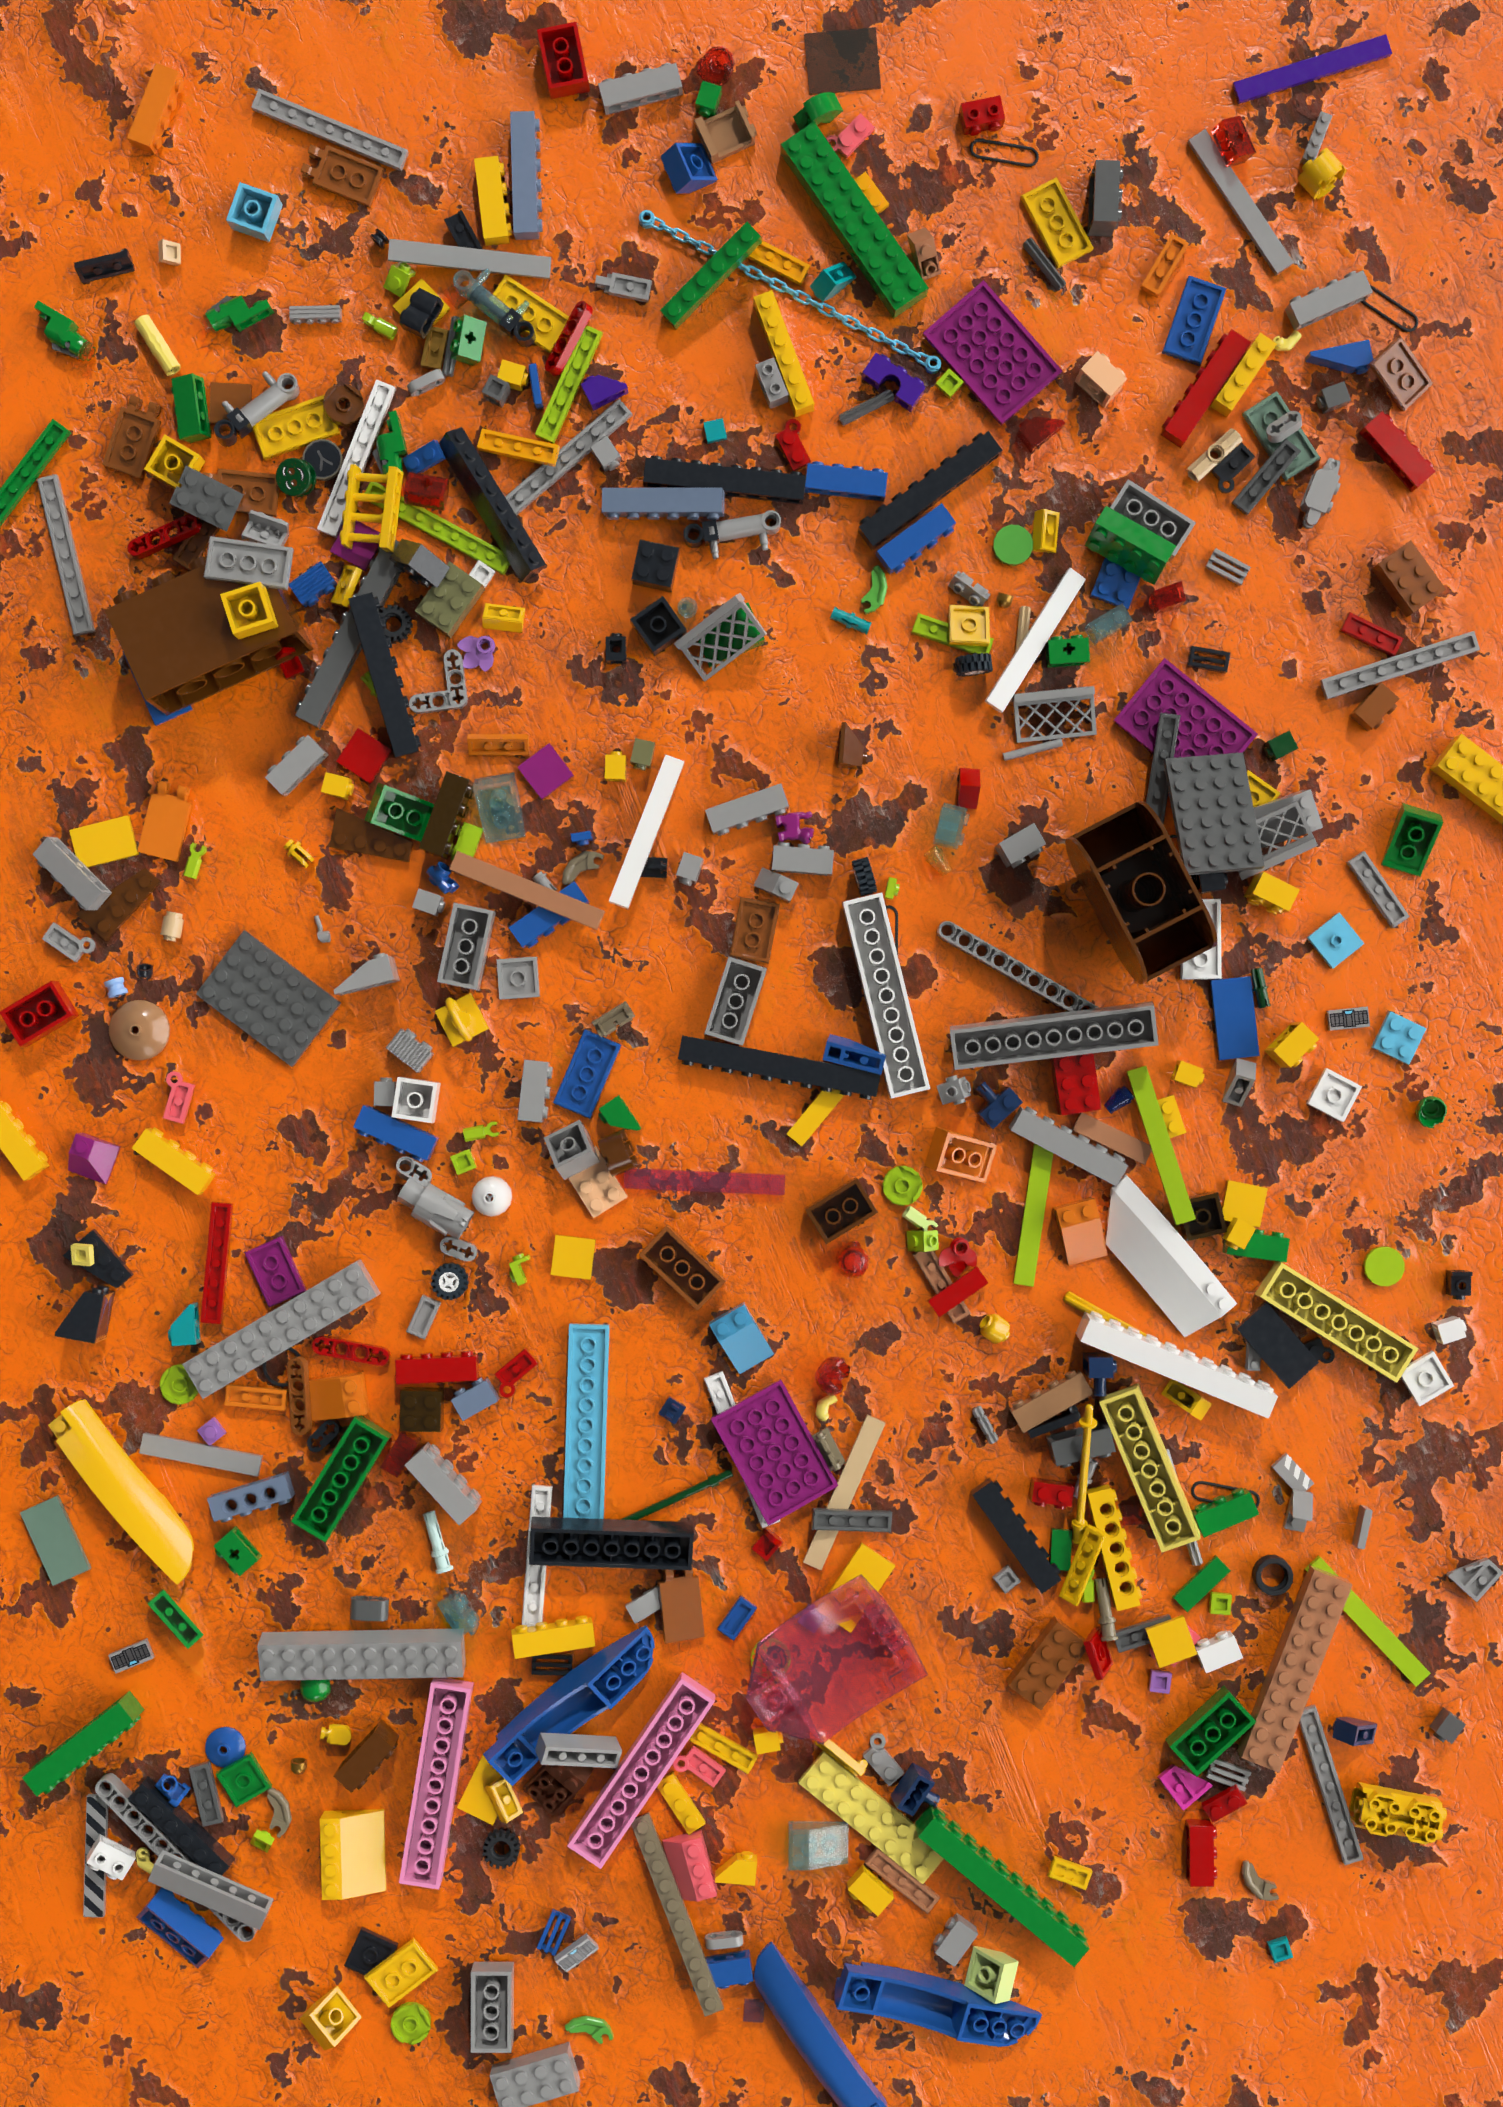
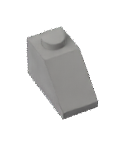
M762 868L754 886L790 903L799 883L781 874Z
M1239 1058L1236 1059L1228 1076L1222 1102L1240 1107L1243 1105L1256 1080V1063Z

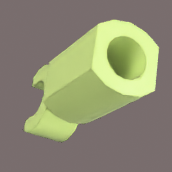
M908 1206L902 1215L903 1218L916 1227H922L923 1231H928L929 1225L938 1226L933 1220H926L927 1217L912 1206Z

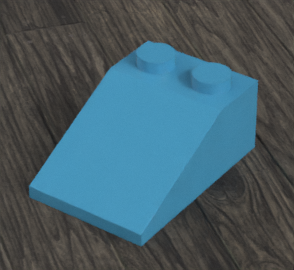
M744 1302L709 1322L713 1333L739 1374L774 1355Z

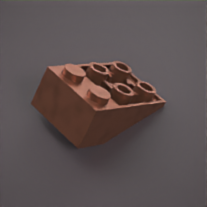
M542 1765L522 1790L553 1816L586 1784L594 1768Z

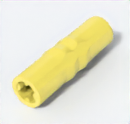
M142 315L137 318L134 324L165 374L172 376L180 371V364L150 316Z

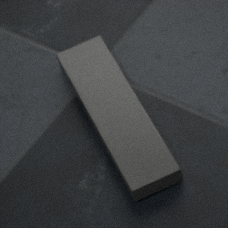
M1285 438L1233 500L1232 504L1247 516L1301 450Z
M812 1508V1530L891 1532L892 1511Z

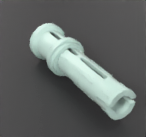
M434 1510L424 1513L423 1517L433 1550L431 1557L434 1558L437 1568L435 1572L440 1574L450 1571L454 1568L449 1561V1549L443 1543L436 1512Z

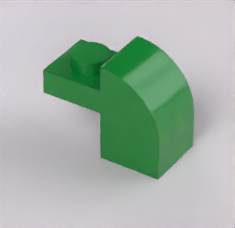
M824 92L804 102V107L793 118L801 131L812 122H815L816 125L819 123H830L843 112V109L835 93Z

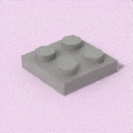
M537 957L496 959L499 1000L540 997Z

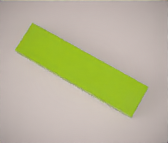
M920 613L917 615L911 632L912 634L970 654H989L994 640L990 638L989 647L949 645V623Z

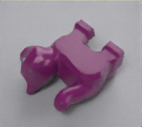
M810 811L807 813L794 812L784 816H775L777 828H780L782 825L785 827V831L778 832L779 842L799 840L803 844L810 843V840L813 838L814 829L809 827L799 828L800 819L812 817Z

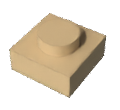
M164 239L158 241L159 262L174 266L180 265L181 245Z

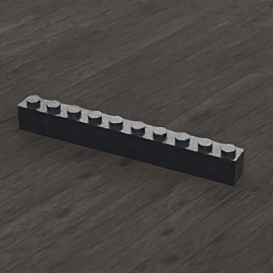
M683 1035L678 1059L682 1060L684 1065L693 1066L695 1062L702 1064L701 1068L713 1070V1067L716 1066L721 1067V1072L732 1074L733 1070L741 1071L742 1076L753 1077V1074L761 1075V1079L772 1081L774 1077L781 1079L780 1083L792 1085L793 1081L801 1083L800 1087L811 1089L812 1085L820 1086L821 1091L832 1092V1089L840 1090V1094L852 1096L853 1092L860 1094L859 1098L871 1100L872 1096H877L880 1080L879 1074L856 1068Z

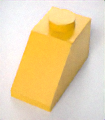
M1173 1379L1169 1381L1161 1393L1199 1420L1203 1419L1212 1403Z
M750 1851L736 1853L715 1871V1882L755 1886L757 1854H753Z

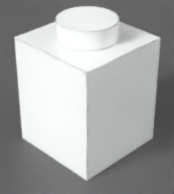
M1451 1316L1431 1323L1438 1343L1444 1345L1466 1337V1325L1459 1317Z

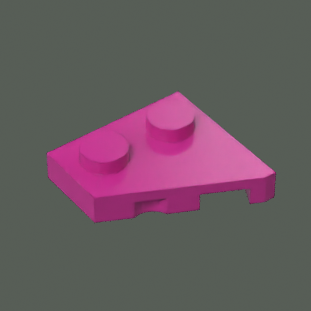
M1173 1764L1157 1776L1183 1811L1212 1787V1784Z

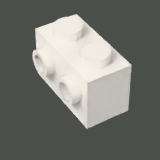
M99 1834L86 1856V1863L95 1871L100 1869L106 1872V1875L111 1879L116 1880L118 1878L123 1880L136 1859L135 1851Z

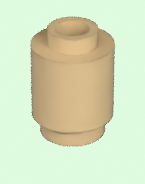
M166 912L160 935H164V940L176 942V938H181L184 923L182 919L183 914Z

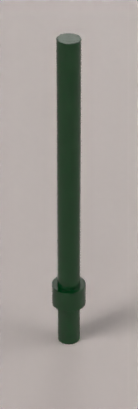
M728 1469L718 1475L708 1476L707 1480L628 1515L621 1520H639L704 1489L720 1485V1482L733 1477L731 1469Z

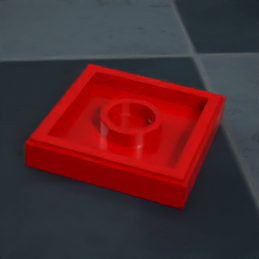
M357 728L336 762L371 784L392 753V750Z
M1101 1626L1094 1627L1084 1641L1096 1681L1103 1680L1113 1665L1107 1642L1100 1640L1102 1637Z

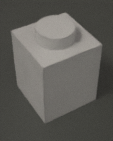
M608 436L590 447L592 454L604 472L612 471L620 465L621 456Z
M418 888L412 908L438 916L439 913L443 912L446 902L443 901L444 897Z
M380 1077V1081H374V1106H393L397 1082H392V1078Z

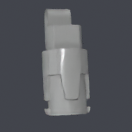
M407 1156L399 1158L396 1163V1173L407 1182L401 1189L397 1201L413 1210L411 1216L444 1236L449 1234L458 1240L468 1226L474 1212L464 1207L465 1203L432 1185V1173L427 1167ZM402 1164H408L411 1169L404 1172L399 1167ZM426 1175V1179L419 1180V1176Z

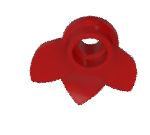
M957 1237L951 1241L949 1247L941 1251L938 1265H948L950 1272L955 1277H959L966 1265L976 1267L977 1255L969 1248V1243L966 1239ZM957 1244H961L960 1250L956 1249Z

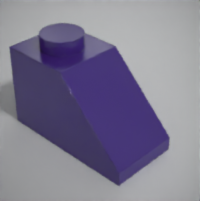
M601 375L589 376L581 383L582 391L593 411L629 393L626 383Z

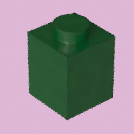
M1290 730L1263 744L1265 747L1263 749L1264 753L1272 762L1298 749Z

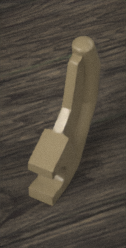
M593 851L581 852L570 860L564 869L562 884H571L582 871L599 869L600 866L594 864V859L597 857L603 859L604 855Z
M271 1787L267 1790V1798L274 1808V1814L269 1828L272 1830L275 1826H279L281 1830L276 1836L280 1838L287 1831L292 1816L287 1799L280 1791Z
M1248 1860L1243 1861L1241 1873L1249 1890L1259 1899L1267 1901L1278 1900L1277 1893H1270L1271 1889L1277 1888L1276 1884L1258 1877L1253 1864L1249 1863Z

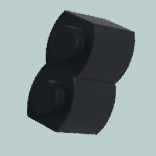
M419 288L411 295L410 305L401 312L400 324L403 329L424 339L430 332L433 322L439 316L444 304L439 297Z

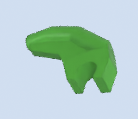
M879 565L873 567L874 570L871 572L872 587L861 599V604L867 602L871 606L868 609H864L865 615L876 611L885 601L888 586L886 575Z
M585 2015L573 2018L565 2025L566 2031L570 2033L587 2032L599 2044L603 2043V2034H607L609 2040L614 2038L610 2025L601 2018Z

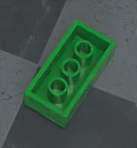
M1105 506L1084 545L1093 552H1097L1109 561L1118 564L1128 572L1134 573L1155 585L1176 548L1175 544L1108 506Z
M1223 1685L1165 1740L1178 1757L1198 1776L1253 1726L1256 1720Z

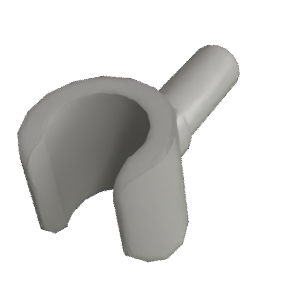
M319 915L314 916L318 928V939L322 943L330 942V931H323Z

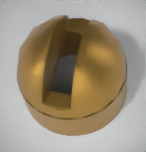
M998 592L996 602L999 607L1008 608L1012 604L1014 596Z
M292 1759V1772L296 1775L303 1774L307 1768V1759Z

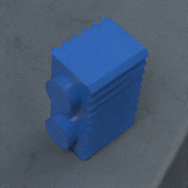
M320 561L291 581L288 586L304 607H311L319 601V597L332 593L337 582Z

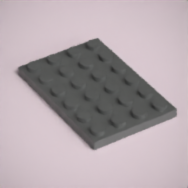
M1243 753L1166 758L1163 764L1179 853L1189 875L1263 869L1265 865Z
M246 930L241 933L196 993L197 996L291 1067H294L341 1005L340 1001Z

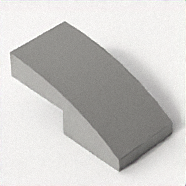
M658 1585L625 1605L635 1624L660 1609Z

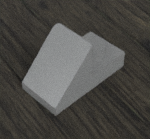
M1292 1489L1283 1527L1284 1529L1304 1532L1307 1521H1312L1313 1493Z

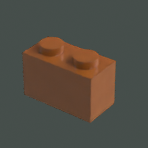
M1381 682L1372 689L1349 716L1366 731L1373 728L1376 730L1384 722L1382 719L1386 713L1389 715L1397 707L1395 703L1400 698Z

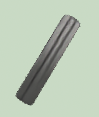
M1032 238L1027 239L1023 243L1024 249L1057 291L1061 290L1066 285V281Z
M457 316L451 318L442 369L443 375L447 377L453 376L456 360L451 359L450 344L455 335L453 331L456 319L460 318Z
M888 389L839 414L840 423L844 426L893 401L894 395L892 391Z

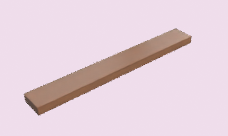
M459 851L456 852L449 868L455 873L595 930H598L605 914L604 910Z

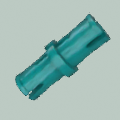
M834 607L830 619L846 625V628H854L866 635L872 623L855 616L856 614L853 612L850 614L837 607Z

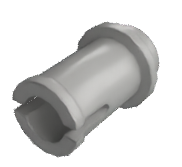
M542 871L532 878L537 884L555 891L557 890L546 877L547 874Z

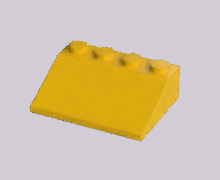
M384 1809L324 1811L320 1818L322 1900H343L386 1891Z

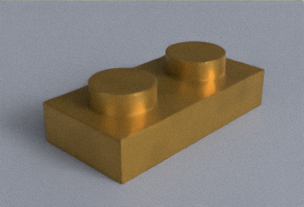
M432 326L426 336L420 364L422 368L442 370L449 330Z

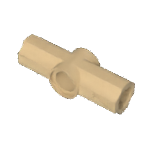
M1230 428L1186 469L1188 476L1198 483L1243 441L1241 435L1236 430ZM1210 452H1216L1218 459H1213L1210 456Z

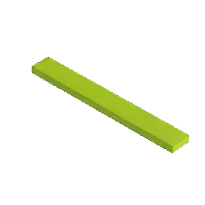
M370 482L365 493L383 495L386 493V487L377 482ZM401 496L399 519L476 561L480 560L491 569L505 575L510 563L502 550ZM370 502L384 510L383 503Z
M1147 1066L1127 1071L1175 1225L1196 1220Z
M1035 1143L1033 1144L1013 1284L1034 1287L1053 1160L1052 1152Z
M1319 1555L1310 1563L1313 1567L1337 1575ZM1309 1565L1305 1568L1307 1572L1309 1570ZM1350 1590L1343 1608L1344 1612L1417 1687L1431 1673L1367 1605Z

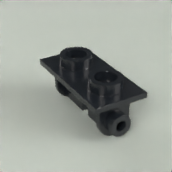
M648 857L641 877L667 878L668 858Z

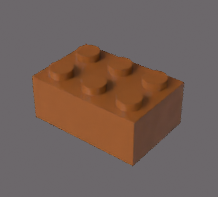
M1411 540L1372 568V571L1406 618L1446 590Z

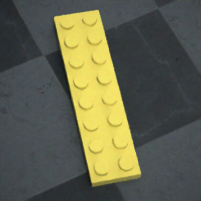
M822 1751L798 1780L802 1787L920 1883L924 1884L944 1859L918 1837L916 1826L911 1820L862 1780L852 1775L826 1752Z

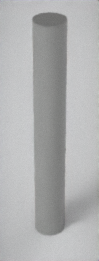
M1060 738L1006 752L1002 755L1004 761L1061 747L1063 743Z

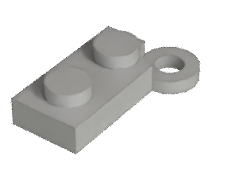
M55 922L52 923L42 938L74 962H78L83 953L93 952L96 945L93 939L84 937L80 940ZM87 941L90 943L89 949L84 948V943Z
M874 1733L870 1737L871 1747L863 1753V1757L890 1786L904 1774V1770L885 1750L886 1739L884 1735ZM880 1738L882 1741L880 1744H875L874 1740Z

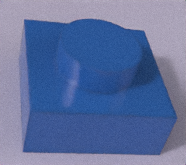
M592 832L572 833V843H577V846L589 845V841H593Z

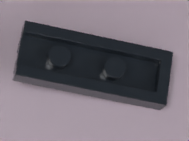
M462 210L444 219L458 247L483 249Z
M126 248L117 253L74 262L75 270L82 283L135 271L132 257Z
M1072 1405L1068 1408L1069 1412L1050 1418L1028 1430V1436L1034 1438L1079 1421L1081 1416L1077 1407Z

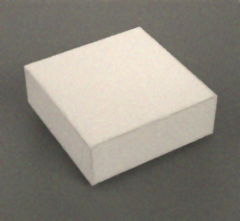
M478 560L469 575L486 588L496 571Z

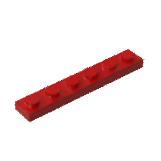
M211 1202L200 1323L222 1324L233 1203Z

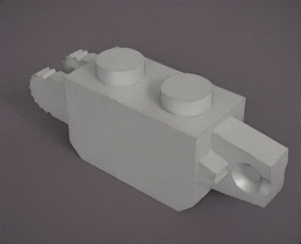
M1329 458L1323 468L1317 470L1311 476L1300 504L1301 510L1306 512L1302 521L1304 528H1313L1319 518L1330 512L1333 506L1332 496L1337 494L1341 483H1338L1340 475H1338L1340 461Z

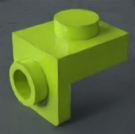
M399 262L393 264L383 287L402 297L410 278L414 277L416 272L407 263Z
M907 1231L908 1251L928 1252L938 1250V1231Z
M523 1253L512 1257L513 1261L509 1263L511 1280L513 1283L516 1282L518 1286L527 1282L520 1263L529 1260L530 1255L524 1256Z

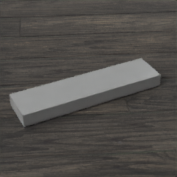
M1362 851L1346 862L1391 928L1396 927L1410 917L1365 851Z

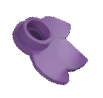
M468 636L457 644L461 650L466 652L463 659L464 668L473 669L480 666L486 672L492 667L494 662L492 653L495 650V642L491 637L481 636L476 638ZM484 643L489 644V647L486 650L482 649V645Z

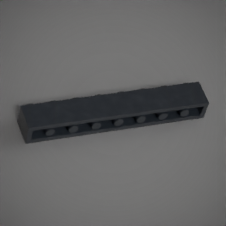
M462 427L446 432L439 442L443 454L519 580L523 582L536 577L546 566V563Z
M987 431L985 434L981 432L972 439L973 443L968 446L966 444L961 446L956 451L957 454L954 457L950 458L948 456L940 463L941 466L936 470L930 469L924 474L925 478L920 482L916 480L907 487L909 490L905 493L899 492L891 499L893 502L887 506L885 504L881 505L875 511L876 514L871 518L867 516L861 520L858 533L870 549H875L1001 456L1003 450L990 432Z
M651 456L645 459L643 477L644 487L723 488L725 496L803 505L806 476L796 471L788 474L782 473L778 469H771L770 471H762V468L759 467L743 469L740 465L725 467L721 463L716 462L708 465L702 464L698 460H691L690 462H682V459L679 458L663 460L660 456Z
M371 592L348 598L394 757L397 758L419 751L418 747H421L419 736H414L412 728L416 727L413 716H409L406 709L410 706L407 696H403L401 688H404L402 678L396 675L395 668H398L395 656L391 657L389 651L392 648L390 637H385L383 629L386 628L384 617H379L377 609L381 607L378 597H374Z

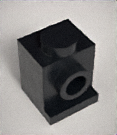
M612 633L610 636H606L607 664H627V639L621 633ZM615 646L620 647V651L618 653H615L613 651V648Z
M1446 1270V1294L1453 1296V1299L1465 1300V1296H1471V1276H1473V1272L1468 1270ZM1462 1282V1289H1459L1458 1285Z

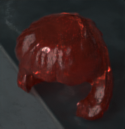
M724 46L711 47L696 63L698 68L696 73L703 81L724 86L728 83L734 71L735 60L733 54Z
M858 1241L846 1243L837 1252L835 1263L838 1270L845 1277L859 1278L864 1275L869 1265L868 1255L865 1254Z
M828 1357L821 1363L815 1373L816 1383L827 1395H838L844 1387L841 1381L845 1377H849L851 1367L846 1364L842 1357Z

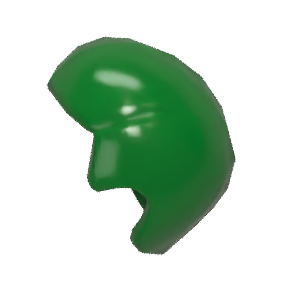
M1425 1097L1416 1106L1417 1119L1423 1126L1428 1128H1434L1436 1124L1443 1123L1447 1114L1446 1104L1438 1097Z
M301 1680V1695L309 1702L325 1700L331 1692L330 1680Z

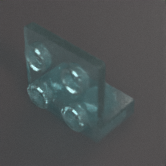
M457 1590L439 1601L437 1605L452 1629L464 1628V1634L469 1632L472 1636L480 1624L478 1622L480 1619L478 1614L474 1610L471 1611L468 1606L469 1601L464 1593L461 1594Z

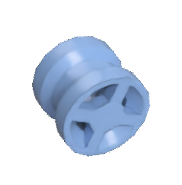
M124 977L104 982V986L108 989V998L128 993L127 988L123 984L125 981Z

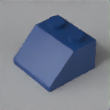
M674 143L660 156L676 194L692 193L718 180L702 143Z

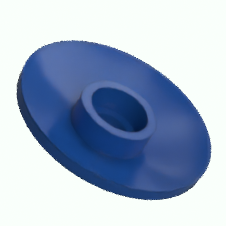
M220 1727L214 1730L208 1736L205 1744L208 1759L219 1767H226L242 1758L246 1750L244 1737L238 1730L231 1727ZM221 1747H226L227 1752H222Z

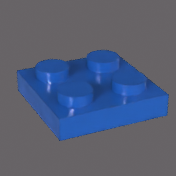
M1104 558L1090 596L1128 610L1140 577Z

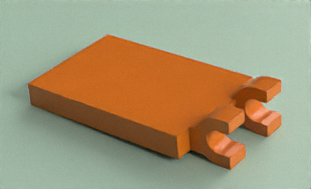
M159 780L158 794L151 793L137 852L178 862L192 808V803L187 802L190 788L179 785L177 796L169 795L171 784Z

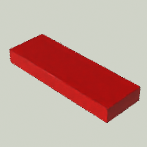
M1351 612L1347 614L1339 632L1391 657L1396 655L1404 639Z
M976 1266L927 1301L938 1317H941L987 1285L988 1281Z

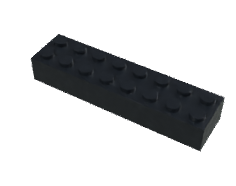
M532 1517L529 1565L692 1570L694 1525L693 1522Z

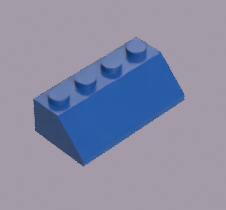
M161 1887L136 1918L196 1968H199L210 1958L224 1938L218 1929L206 1924L205 1919L201 1915L194 1914L188 1904L176 1899L172 1891Z

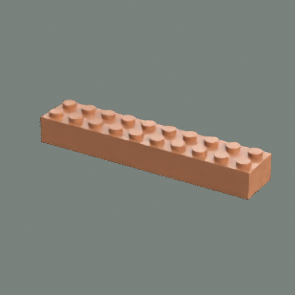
M1309 1564V1570L1305 1574L1251 1715L1256 1720V1723L1243 1734L1237 1751L1241 1758L1280 1773L1352 1588V1584L1346 1578Z

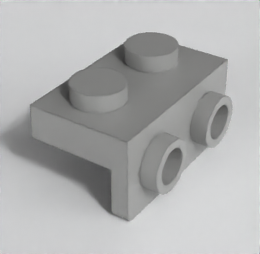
M250 510L249 522L241 536L242 539H248L250 542L257 541V543L284 546L289 537V524L282 519H276L262 512Z

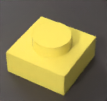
M72 1244V1265L92 1266L94 1264L93 1245Z

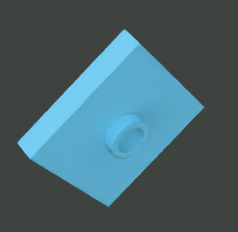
M1340 912L1307 937L1331 969L1335 968L1364 944Z

